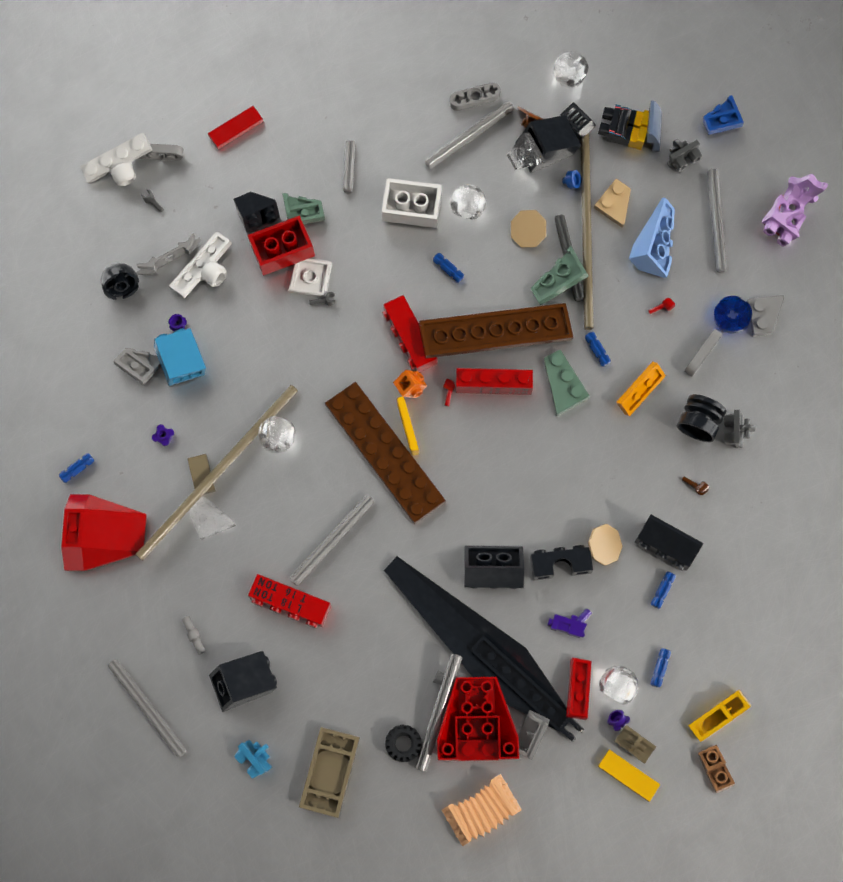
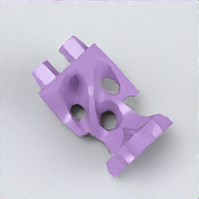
M812 173L802 178L791 176L788 180L789 186L784 196H778L773 207L762 220V223L765 225L763 232L768 236H773L776 233L779 236L777 243L782 247L800 236L799 230L806 218L803 214L805 205L808 202H816L819 198L817 195L825 191L828 186L826 182L818 181ZM790 204L795 206L794 211L789 209Z

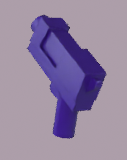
M586 608L579 617L572 615L571 619L555 614L553 619L549 618L547 626H550L551 630H558L568 633L567 635L583 638L585 636L584 630L587 626L584 622L590 617L592 612Z

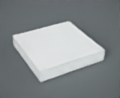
M309 258L294 264L288 291L290 293L324 298L327 292L332 262Z

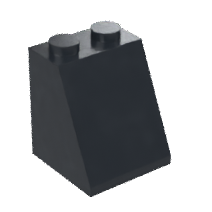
M566 115L531 121L515 142L530 173L573 156L581 146Z
M263 651L220 664L209 674L222 712L270 694L277 688L276 677L269 668L270 661Z

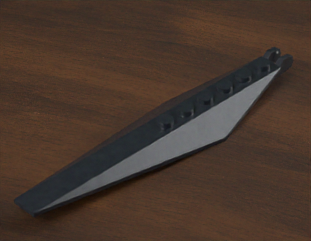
M398 556L386 567L385 573L450 651L462 657L461 664L472 677H497L506 704L526 715L531 710L550 719L548 726L558 732H562L572 742L576 740L575 736L564 728L569 722L577 731L582 733L585 730L576 720L566 717V705L526 647Z

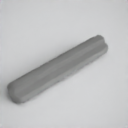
M350 140L345 142L344 192L353 191L355 141Z

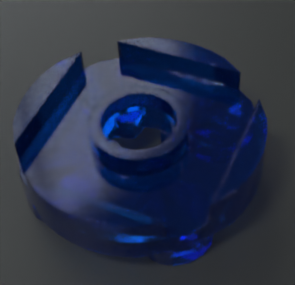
M738 296L724 297L714 309V321L721 332L730 334L742 332L748 328L752 319L750 304ZM730 311L738 313L735 319L728 317Z

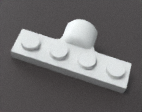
M141 133L80 167L88 183H92L111 173L116 185L126 186L136 179L132 162L151 152L152 148L146 135Z
M216 232L169 285L170 289L185 299L200 281H205L213 287L221 285L227 276V271L217 261L232 245L231 241Z

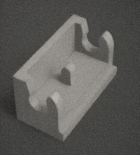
M529 710L518 734L519 754L528 759H533L550 719Z

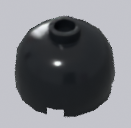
M125 263L111 264L102 273L101 285L104 294L108 298L117 300L116 297L123 296L122 298L125 299L132 296L139 288L137 273L131 266Z

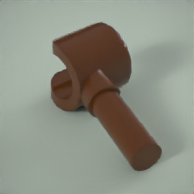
M685 476L682 478V481L695 488L699 495H704L709 491V486L704 481L698 485Z

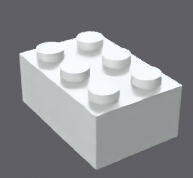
M387 178L382 206V221L437 228L442 185Z

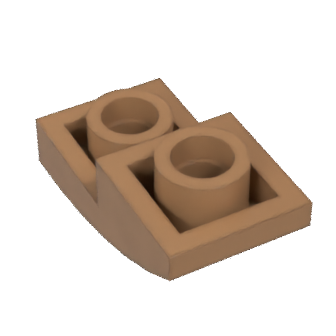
M717 745L698 753L716 793L735 785Z

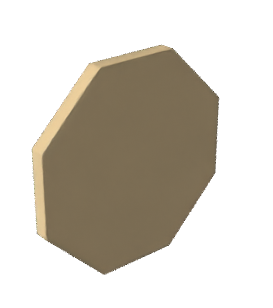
M537 210L520 211L511 221V238L520 247H537L546 237V220Z
M608 524L596 527L592 530L588 541L592 559L606 566L618 560L623 546L619 532Z

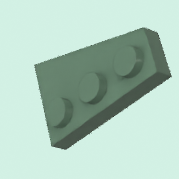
M572 246L567 249V253L561 259L559 258L555 262L556 265L531 287L540 305L589 277Z
M561 350L544 358L556 416L590 397Z

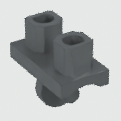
M678 139L674 140L673 148L670 149L672 154L669 155L670 161L667 162L668 166H674L680 172L688 165L685 161L687 157L690 158L692 163L699 161L702 154L698 149L700 145L698 140L690 144L687 141L681 143Z
M734 410V414L724 416L725 427L734 426V432H724L725 444L743 448V432L744 438H750V432H754L756 426L750 425V419H744L743 425V415L740 413V410Z

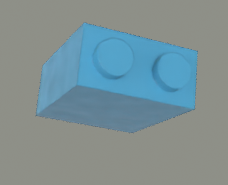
M191 328L186 330L179 329L169 335L161 334L154 339V349L169 386L205 375L206 367Z

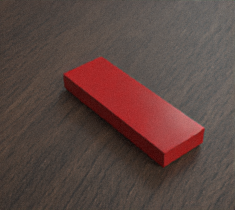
M251 106L209 132L208 136L219 150L264 121L255 107Z
M573 657L570 661L566 717L587 720L592 661Z

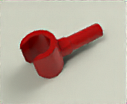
M666 298L661 304L648 310V312L652 314L664 307L667 311H670L675 307V303L672 299Z
M446 379L443 388L448 390L445 406L449 407L451 395L455 389V382Z

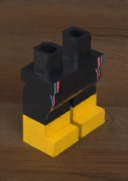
M617 104L615 108L605 107L602 119L609 120L611 123L601 122L598 134L606 136L607 142L613 141L620 145L642 150L648 129L649 111H636Z

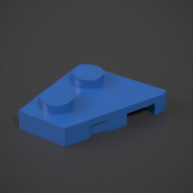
M732 95L722 105H717L713 111L703 116V124L708 135L740 128L744 124Z

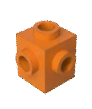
M405 370L393 382L399 393L403 397L409 398L419 397L427 387L423 375L418 371Z

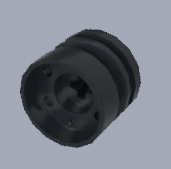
M692 394L689 396L684 407L686 412L681 414L676 426L682 433L702 442H713L719 430L718 424L722 423L727 410L714 399Z

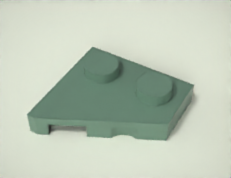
M282 193L287 220L299 215L303 224L325 220L320 200H310L302 196L296 198L289 196L288 193Z

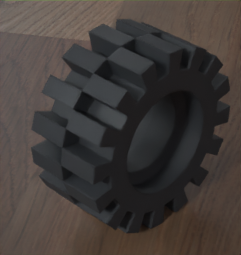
M409 725L395 726L389 731L385 741V747L389 756L399 762H409L415 759L420 753L422 745L419 733ZM407 736L410 738L411 747L409 750L402 752L396 748L395 743L398 737Z

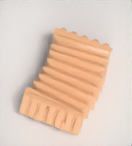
M501 774L490 780L489 787L484 785V790L480 789V794L475 793L474 798L469 796V801L464 799L463 803L458 801V806L450 804L442 809L446 821L451 825L462 846L471 842L472 837L477 840L478 834L484 837V833H490L491 828L497 830V823L503 825V819L509 820V815L513 816L522 810L517 799H515L510 791L508 783L505 782Z

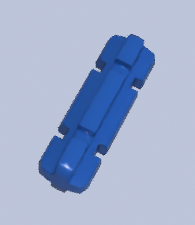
M437 253L433 257V262L440 265V268L450 277L453 276L457 283L463 280L464 274L460 270L457 271V267L448 259H444L441 253Z
M590 332L585 335V339L588 344L590 343V348L596 358H599L601 366L604 367L611 362V359L606 355V351L600 341L596 339L595 333Z
M86 453L82 456L81 460L78 459L67 468L68 470L62 471L59 477L64 483H67L71 480L72 476L75 477L83 471L86 465H91L94 462L93 457Z
M669 571L665 573L664 581H661L655 594L656 597L651 602L653 607L661 608L663 600H665L672 586L671 583L676 578L675 574Z
M662 648L659 652L660 658L657 659L653 673L654 676L650 683L654 687L660 688L662 686V677L665 676L668 665L667 660H669L671 651Z

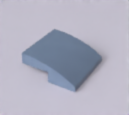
M651 101L649 108L647 142L653 143L652 151L660 152L662 111L655 101Z

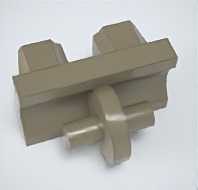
M625 725L614 741L644 764L656 748L655 745L627 725Z

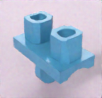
M248 740L238 746L239 750L234 757L241 764L247 759L252 765L247 769V773L251 778L262 775L272 768L267 762L270 758L266 753L269 749L268 744L261 747L258 742L253 744Z

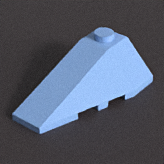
M665 197L661 199L636 239L629 257L638 270L663 278L668 276L672 263V257L669 256V247H673V241L670 240V231L674 229L675 214L674 207Z

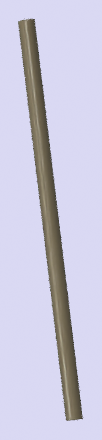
M588 133L583 138L580 136L583 267L589 277L583 280L584 329L592 330L594 325L590 142Z
M290 385L135 554L140 560L143 561L296 394L298 390L293 385Z

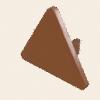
M519 106L517 107V109L527 114L521 123V126L525 128L531 121L543 119Z

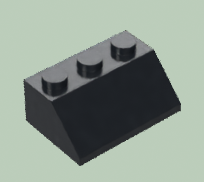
M652 514L635 540L640 549L644 551L650 550L655 553V557L662 561L668 560L673 563V567L681 571L683 569L687 571L704 544Z
M464 546V587L492 589L524 588L523 546Z

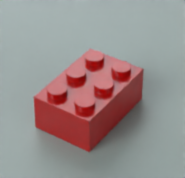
M300 215L248 235L251 248L263 276L315 256L313 245Z

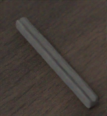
M561 214L555 216L554 220L564 256L572 244L565 216ZM580 281L571 287L575 301L584 299Z

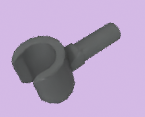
M146 189L149 196L145 197L141 194L143 200L146 203H151L162 212L164 209L156 202L151 190Z
M328 292L324 298L309 300L310 305L325 303L328 306H332L336 300L331 301L328 298L334 297L335 293Z

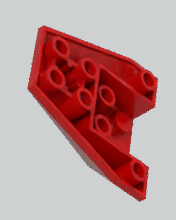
M70 494L64 508L61 548L64 570L87 571L136 556L135 554L145 545L147 514L90 494Z
M456 677L437 738L438 760L497 761L519 759V737L497 677Z

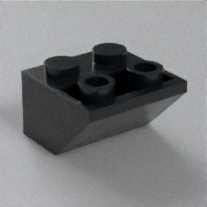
M248 192L233 199L238 216L246 232L256 231L262 225L272 224L280 218L275 199L254 192Z

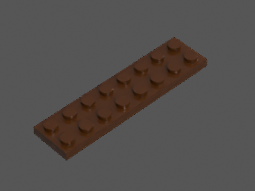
M566 303L419 321L425 359L570 341L574 338Z
M356 381L325 402L326 407L414 524L446 502Z

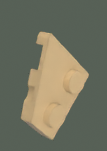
M615 179L594 205V208L623 228L631 188Z

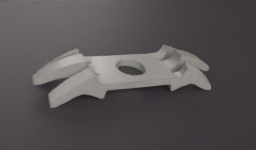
M193 233L186 242H179L178 247L158 258L152 257L147 263L136 264L140 268L136 273L138 275L157 273L158 268L184 254L190 255L200 243V237L196 240Z

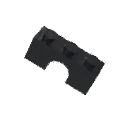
M584 545L573 546V549L565 550V547L553 549L554 551L552 552L536 550L530 556L533 581L553 578V566L557 562L567 563L571 568L572 576L591 574L593 571L590 549Z

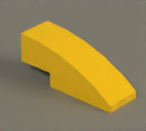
M739 689L688 726L698 740L702 742L749 709L751 704Z

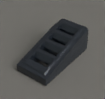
M574 102L560 114L561 116L566 115L571 127L582 138L596 126L593 120Z

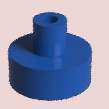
M577 170L568 171L566 177L562 178V183L566 184L569 189L579 188L581 185L580 173Z

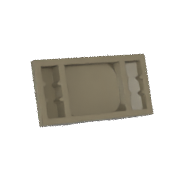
M323 727L320 728L299 808L339 818L360 737Z

